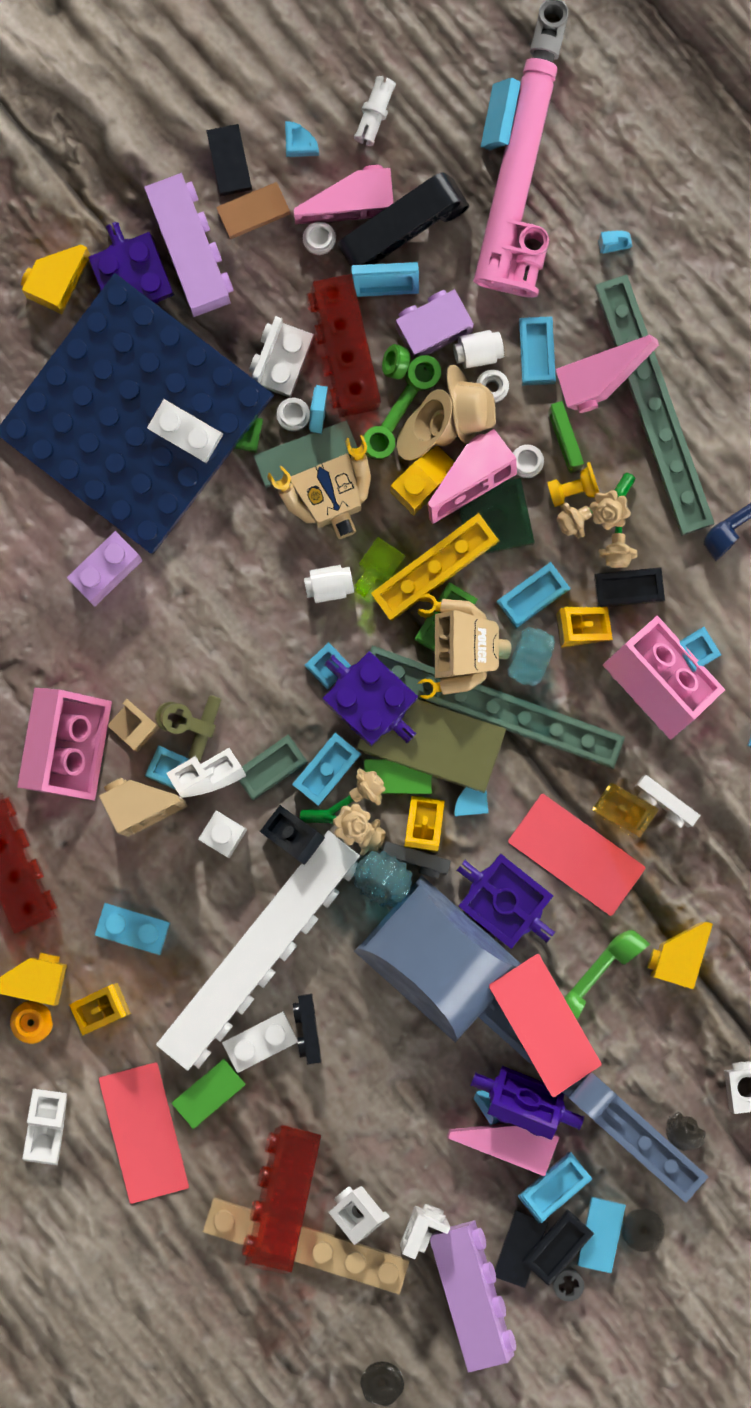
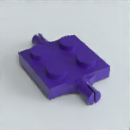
M113 222V227L108 224L106 229L112 245L106 250L88 257L100 289L102 290L113 274L116 273L155 304L174 296L175 294L151 233L147 232L132 239H124L119 222Z
M368 651L357 664L350 666L348 669L334 655L330 657V661L327 660L324 666L337 676L338 679L335 686L322 698V701L368 745L372 747L382 735L392 730L406 743H409L411 738H414L417 733L403 721L406 711L417 701L418 696L374 654Z
M501 853L490 867L481 872L468 863L466 859L461 865L468 869L471 874L461 866L456 870L472 882L469 893L458 907L510 949L514 947L524 934L533 931L545 943L551 938L543 933L541 929L551 937L555 934V931L539 920L543 909L553 898V895Z
M505 1066L501 1067L498 1076L494 1080L475 1072L470 1086L489 1093L491 1101L487 1114L496 1117L501 1122L511 1123L526 1129L533 1135L543 1136L552 1140L560 1122L580 1130L585 1116L566 1110L563 1101L565 1094L563 1092L552 1097L544 1082Z

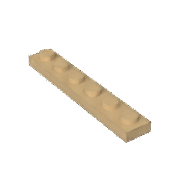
M213 1198L203 1230L204 1233L399 1295L410 1262L407 1258L359 1243L354 1245L350 1240L218 1198Z

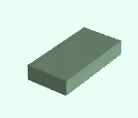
M288 734L242 766L246 777L238 781L252 801H254L307 764L308 761Z

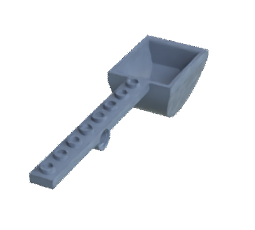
M421 875L354 952L455 1043L479 1017L535 1067L489 988L492 982L521 963ZM592 1072L563 1091L571 1101L685 1203L708 1178L702 1170Z

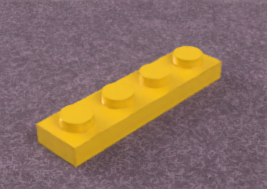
M478 513L371 592V594L387 617L393 621L416 604L421 596L431 593L497 544L499 540Z

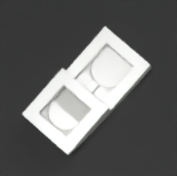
M230 748L202 764L199 763L195 756L166 773L181 798L209 793L246 777L243 768Z
M33 1089L27 1119L28 1130L22 1158L24 1161L58 1165L67 1093Z

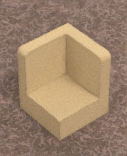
M126 699L122 703L125 706L112 719L108 727L138 753L160 727Z

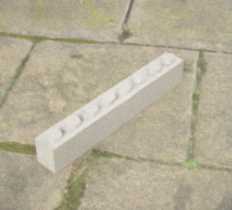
M329 830L324 835L325 839L305 865L301 864L156 1044L187 1071L193 1065L198 1069L211 1054L207 1047L215 1038L221 1042L233 1027L228 1022L236 1011L241 1015L254 1001V998L250 996L257 985H260L262 988L266 986L276 973L271 969L279 958L284 962L297 947L292 941L300 931L306 935L318 921V918L314 915L322 904L328 908L340 893L335 888L341 880L345 878L349 882L361 867L357 863L360 855Z

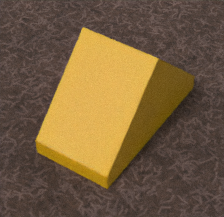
M608 607L560 608L556 614L561 647L613 640Z
M411 796L404 847L438 852L444 800Z
M118 983L111 984L69 1004L82 1036L131 1014Z

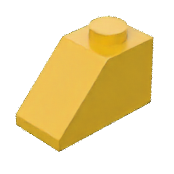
M80 244L37 259L32 268L28 267L21 280L22 291L26 298L59 314H63L89 261L90 253L87 247Z
M435 446L416 460L391 484L390 493L414 516L432 498L455 462L439 446Z
M700 922L661 943L658 950L653 949L647 966L648 969L652 970L650 977L694 989L713 923Z
M40 952L39 958H29L0 977V994L53 1006L58 1005L67 964L59 963L60 956Z

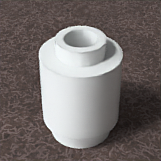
M491 330L462 335L458 337V343L453 344L455 360L457 364L462 363L464 369L493 364L497 362V359L504 358V347L499 332L492 333Z
M341 565L309 570L310 577L304 578L307 598L314 597L315 603L347 598L346 594L354 593L350 567L341 568Z

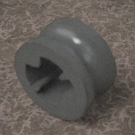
M564 1268L552 1282L556 1295L564 1301H574L584 1291V1281L581 1275L572 1268ZM565 1276H571L572 1281L575 1278L578 1281V1285L573 1286V1292L570 1294H566L564 1288L561 1291L559 1290V1284L564 1283Z

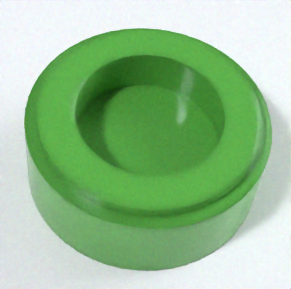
M393 344L386 350L382 360V370L386 377L394 379L404 377L410 364L408 348Z

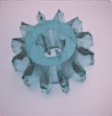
M527 627L523 630L508 666L509 677L524 685L535 686L541 682L555 647L554 636L547 634V631L539 628Z
M371 851L369 855L365 856L358 863L354 873L355 881L353 884L361 889V895L370 898V902H378L381 907H384L386 904L395 907L410 892L413 874L406 869L407 864L399 862L396 856L391 857L385 851L381 853Z

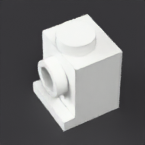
M349 1186L334 1199L337 1205L328 1212L354 1245L368 1237L390 1217L386 1211L382 1212L362 1186L355 1190H352ZM356 1207L360 1210V1212H361L363 1215H360V1214L357 1212Z

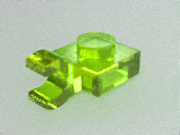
M377 537L359 563V567L364 569L365 573L355 584L354 591L365 598L377 580L385 583L393 576L405 559V555Z

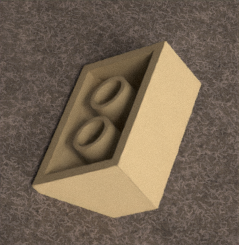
M123 778L104 786L106 792L99 795L117 833L127 837L188 807L186 801L178 795L133 780L127 781Z

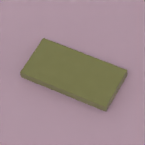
M417 699L406 711L403 721L417 733L413 739L411 738L409 743H406L394 730L382 735L372 747L360 738L357 751L485 793L506 729Z

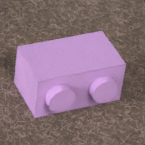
M455 289L448 293L445 290L439 291L428 298L429 303L419 308L416 305L410 306L398 314L400 318L396 319L395 328L405 347L408 348L412 360L421 355H429L458 340L459 336L470 334L473 331L474 324Z
M114 531L67 579L95 607L143 560Z

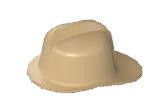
M450 365L447 370V383L453 406L454 426L459 439L463 443L468 444L475 437V433L491 429L495 426V400L489 388L481 383L468 382L458 366Z
M437 389L431 392L401 427L397 437L396 448L398 454L404 460L413 461L419 459L433 446H447L456 439L457 432L454 426L452 401L450 395L445 390Z

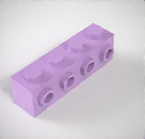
M180 173L145 186L148 200L193 317L231 304L228 293L234 290L227 272L221 274L217 266V262L222 261L216 243L209 244L205 232L210 231L204 212L197 213L193 202L198 201V196L192 181L185 183L184 177Z
M474 1220L451 1226L448 1234L438 1230L431 1234L430 1243L468 1373L508 1363L514 1356L516 1341L513 1332L507 1330L504 1321L506 1307L503 1298L497 1296L494 1287L496 1273L493 1264L487 1262L485 1256L486 1239L481 1228L477 1229Z

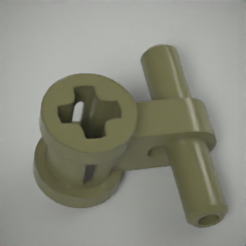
M210 695L201 720L192 717L191 711L185 705L165 702L158 707L155 720L162 730L173 734H181L187 730L195 732L188 758L191 759L196 756L198 761H201L208 738L213 737L216 728L214 721L222 700ZM169 713H175L177 716H180L178 723L168 719Z

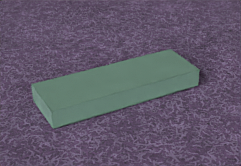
M347 420L324 428L322 434L311 433L253 455L265 488L273 486L267 478L268 473L272 475L275 481L282 479L283 471L279 466L284 467L290 476H293L347 454L348 450L345 444L347 438H349L351 447L357 448Z

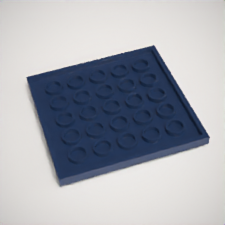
M114 273L0 424V438L141 547L154 554L274 397V394ZM163 399L223 433L207 463L147 429Z

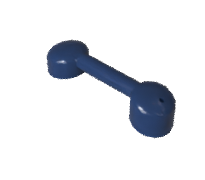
M751 503L724 521L716 524L706 535L704 546L715 562L739 539L734 529L751 519Z

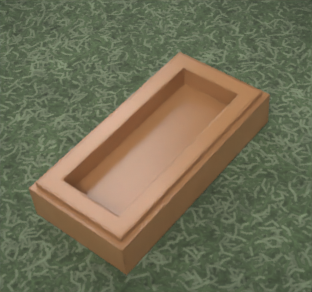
M277 182L216 207L230 240L290 215V210Z

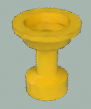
M587 462L586 468L581 470L580 479L565 484H560L557 479L547 482L554 507L564 504L565 497L585 492L589 498H595L596 494L600 493L590 462Z

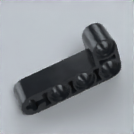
M442 172L429 178L346 235L337 245L351 268L352 265L376 264L439 220L444 222L451 221L462 215L470 206L454 179Z

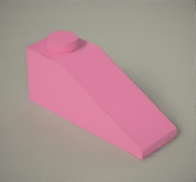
M369 165L364 167L363 170L352 173L295 207V225L373 218L393 204L391 169L383 168L381 165Z
M647 335L557 368L556 372L567 407L578 410L579 413L598 408L597 403L606 400L659 346L658 340L651 335Z
M495 429L486 434L475 436L465 446L428 502L429 520L432 524L517 474L516 457Z
M511 1123L449 1129L447 1134L448 1139L542 1176L546 1175L559 1140L557 1134H554L553 1139L550 1140L543 1136L533 1135L528 1130Z

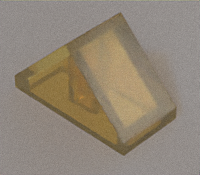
M613 783L608 785L592 809L596 814L634 840L642 836L659 811L655 806Z

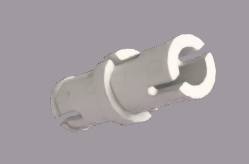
M377 76L370 98L368 102L363 104L362 112L364 114L354 135V139L361 144L364 143V140H367V146L374 145L381 121L386 120L388 114L386 108L396 86V83L389 78L384 83L383 76Z

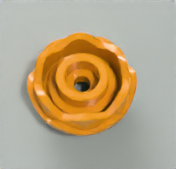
M34 1001L21 1003L14 1009L10 1018V1027L13 1035L24 1043L36 1044L41 1042L50 1034L53 1028L51 1012L48 1007ZM29 1019L34 1021L32 1026L28 1024Z

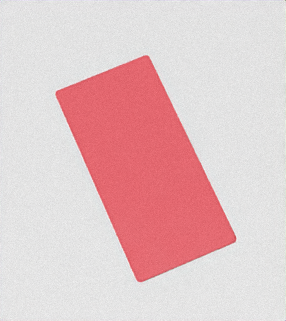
M545 794L539 796L508 840L509 844L610 916L615 913L646 869L640 862Z
M539 954L532 956L489 985L491 992L552 1097L557 1096L601 1066V1061Z
M155 1062L100 1077L99 1083L129 1202L133 1204L188 1189L189 1184L158 1063Z

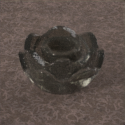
M681 1112L668 1117L665 1127L666 1136L676 1148L682 1151H693L705 1143L703 1140L706 1132L698 1127V1123L693 1117H683Z
M636 1209L627 1215L621 1232L630 1248L639 1252H648L656 1249L661 1244L665 1235V1226L655 1211L651 1209ZM643 1227L647 1229L645 1234L641 1233V1228Z
M384 1361L375 1362L362 1374L360 1385L364 1397L370 1403L382 1406L391 1405L404 1390L402 1374L392 1363ZM384 1380L386 1384L384 1386H380L379 1381Z

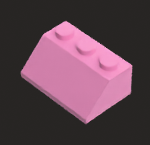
M656 616L613 654L603 666L613 679L633 698L635 703L655 722L657 727L671 740L694 721L725 689L704 666H699L696 663L699 660L690 651V655L679 644L680 640ZM684 653L697 667L696 671L692 672L683 657Z
M34 688L17 788L95 801L112 701L60 689Z

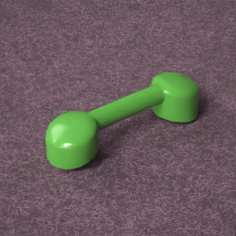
M421 355L410 362L405 374L407 385L381 426H374L363 434L367 444L365 454L369 458L382 460L394 451L395 438L392 432L418 391L431 389L440 379L441 367L434 357Z
M627 930L616 936L578 983L564 997L576 1020L586 1004V1000L583 997L611 963L616 959L622 965H625L650 945L635 930Z

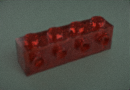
M352 274L313 281L311 293H307L306 298L309 312L316 313L318 325H314V334L317 345L323 344L325 357H321V364L324 376H330L333 388L328 389L332 409H338L339 417L378 410L381 398Z
M0 793V902L14 934H20L55 918L54 909L58 908V905L51 890H44L40 878L44 877L43 870L36 858L33 860L30 858L27 847L31 846V843L24 828H17L13 819L17 815V811L11 798H4L3 794Z
M281 1125L275 1128L274 1132L269 1133L265 1145V1152L269 1153L267 1166H262L257 1185L262 1187L259 1201L255 1200L253 1202L250 1212V1221H254L251 1235L247 1234L242 1248V1255L246 1256V1266L283 1275L292 1273L321 1140L320 1134Z

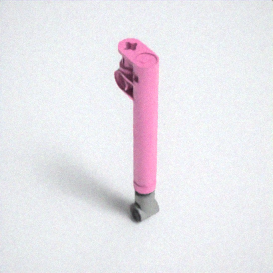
M545 0L539 9L530 53L533 57L525 62L524 76L521 78L510 141L505 146L473 280L474 283L481 287L522 297L533 298L538 296L539 289L535 287L539 270L543 269L549 244V236L542 227L521 221L552 95L553 82L555 81L558 69L553 61L559 58L568 19V7L562 0ZM555 14L560 18V21L551 23L545 19V16ZM528 239H536L541 243L542 247L538 250H530L525 246L524 242ZM525 271L528 272L526 281L523 280Z

